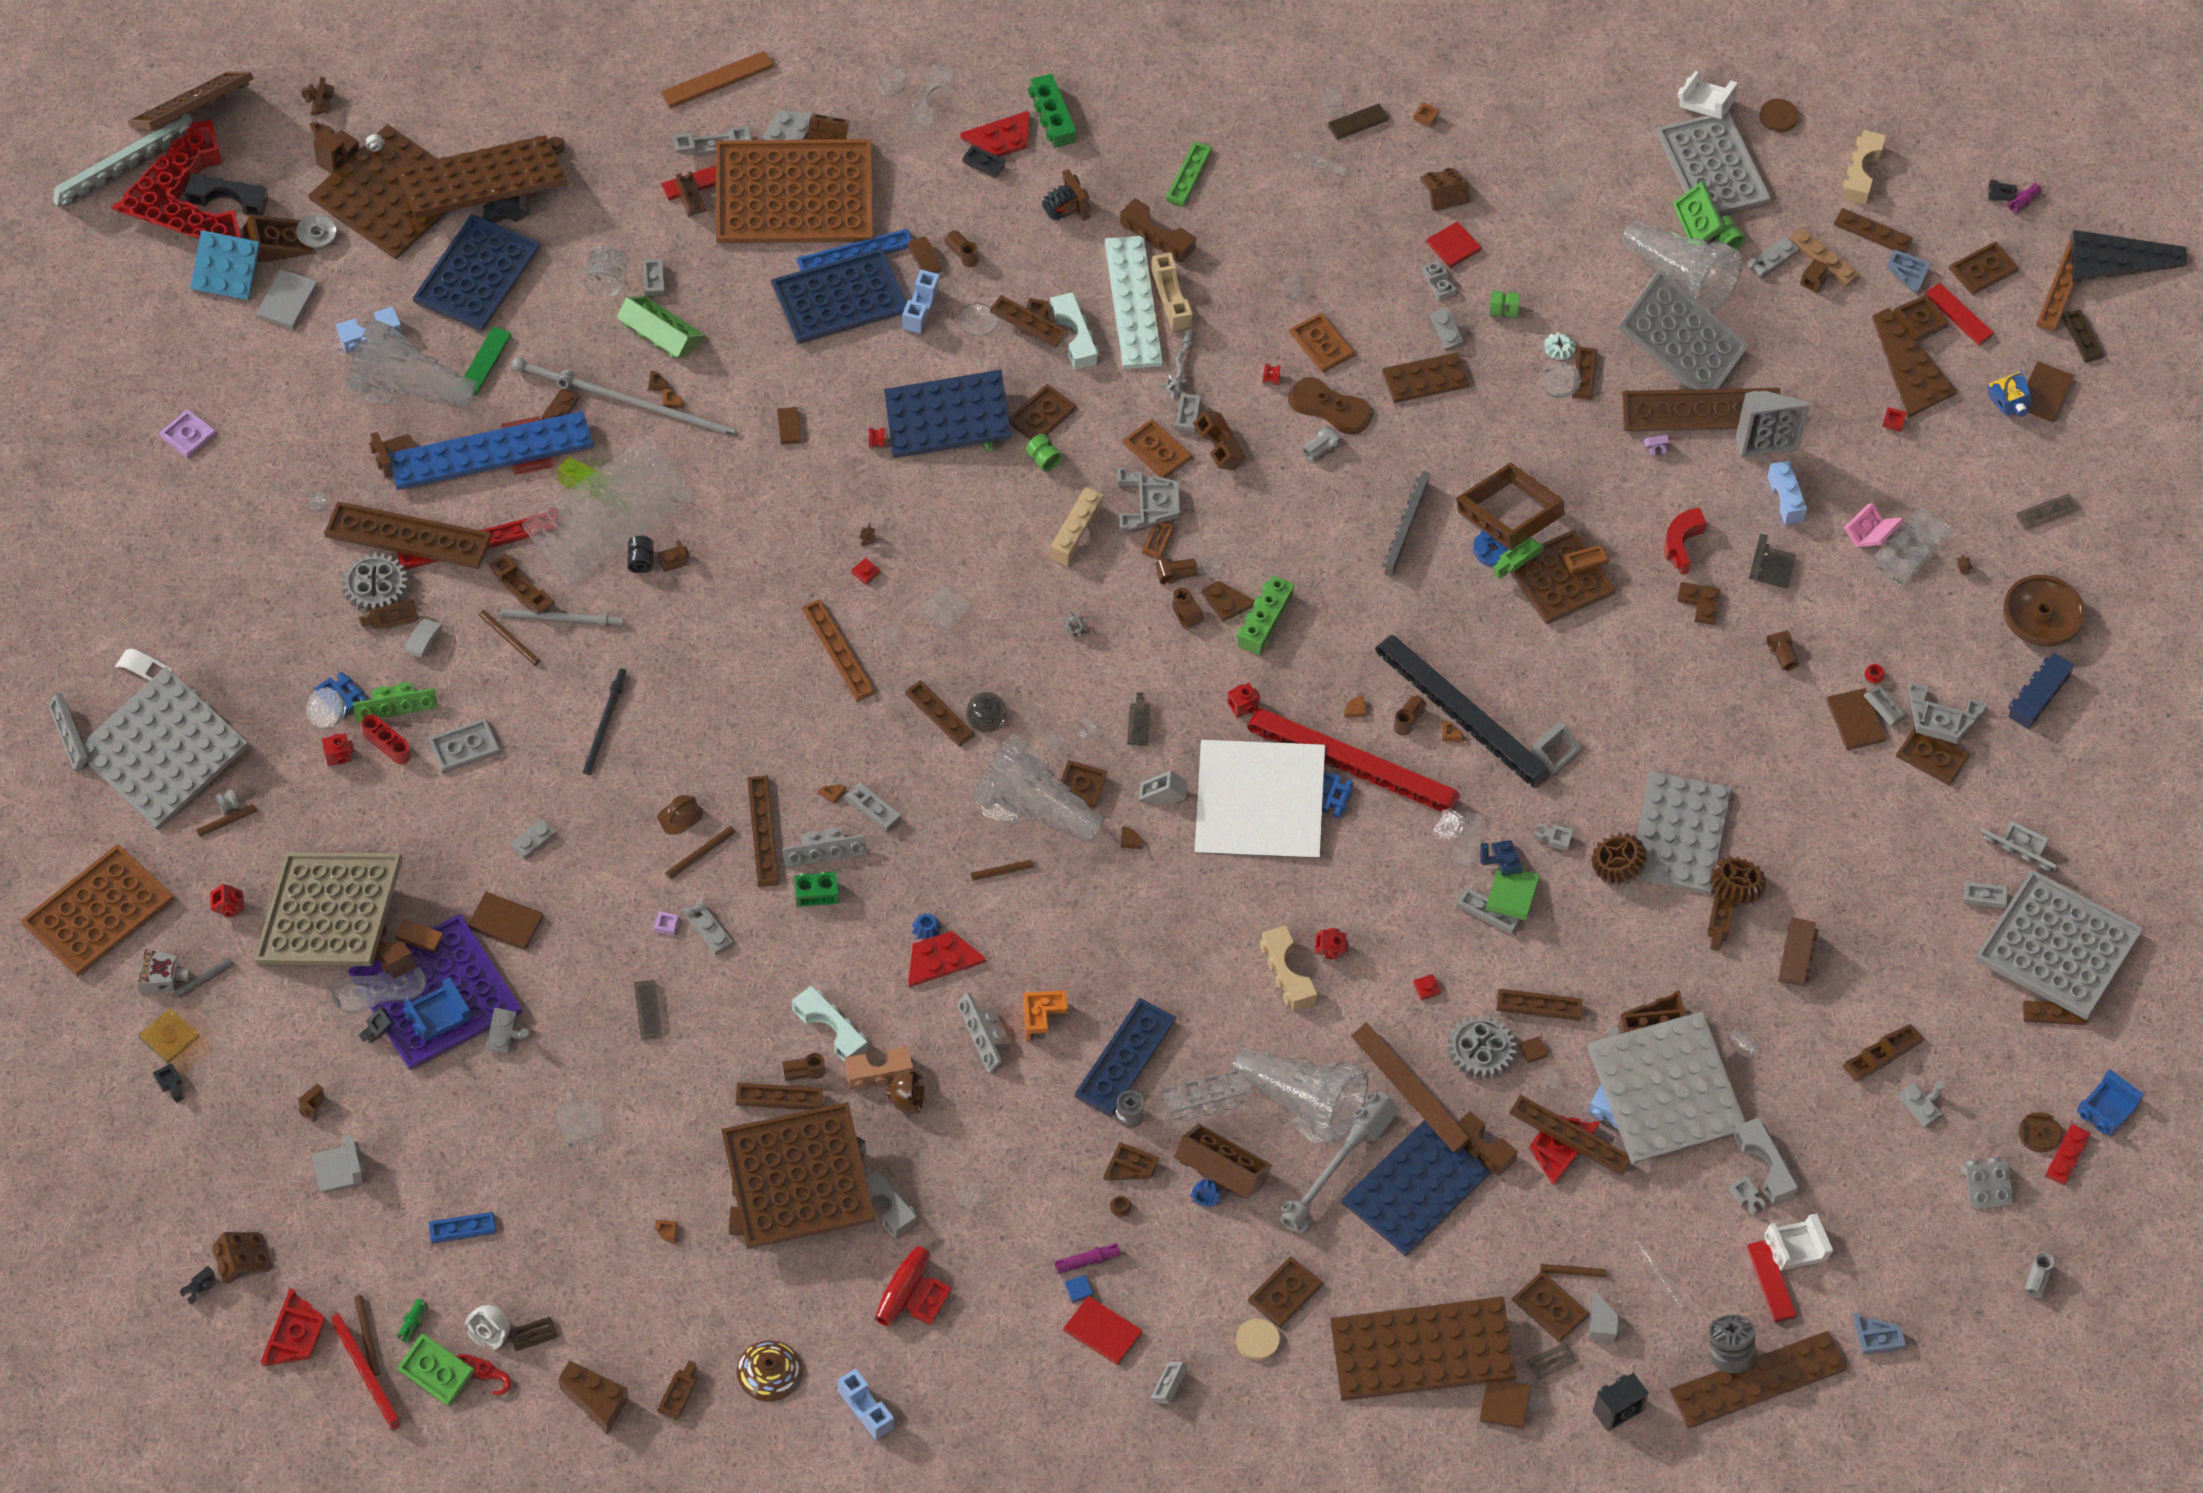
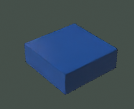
M1085 1275L1065 1281L1064 1285L1072 1303L1084 1300L1088 1296H1093Z

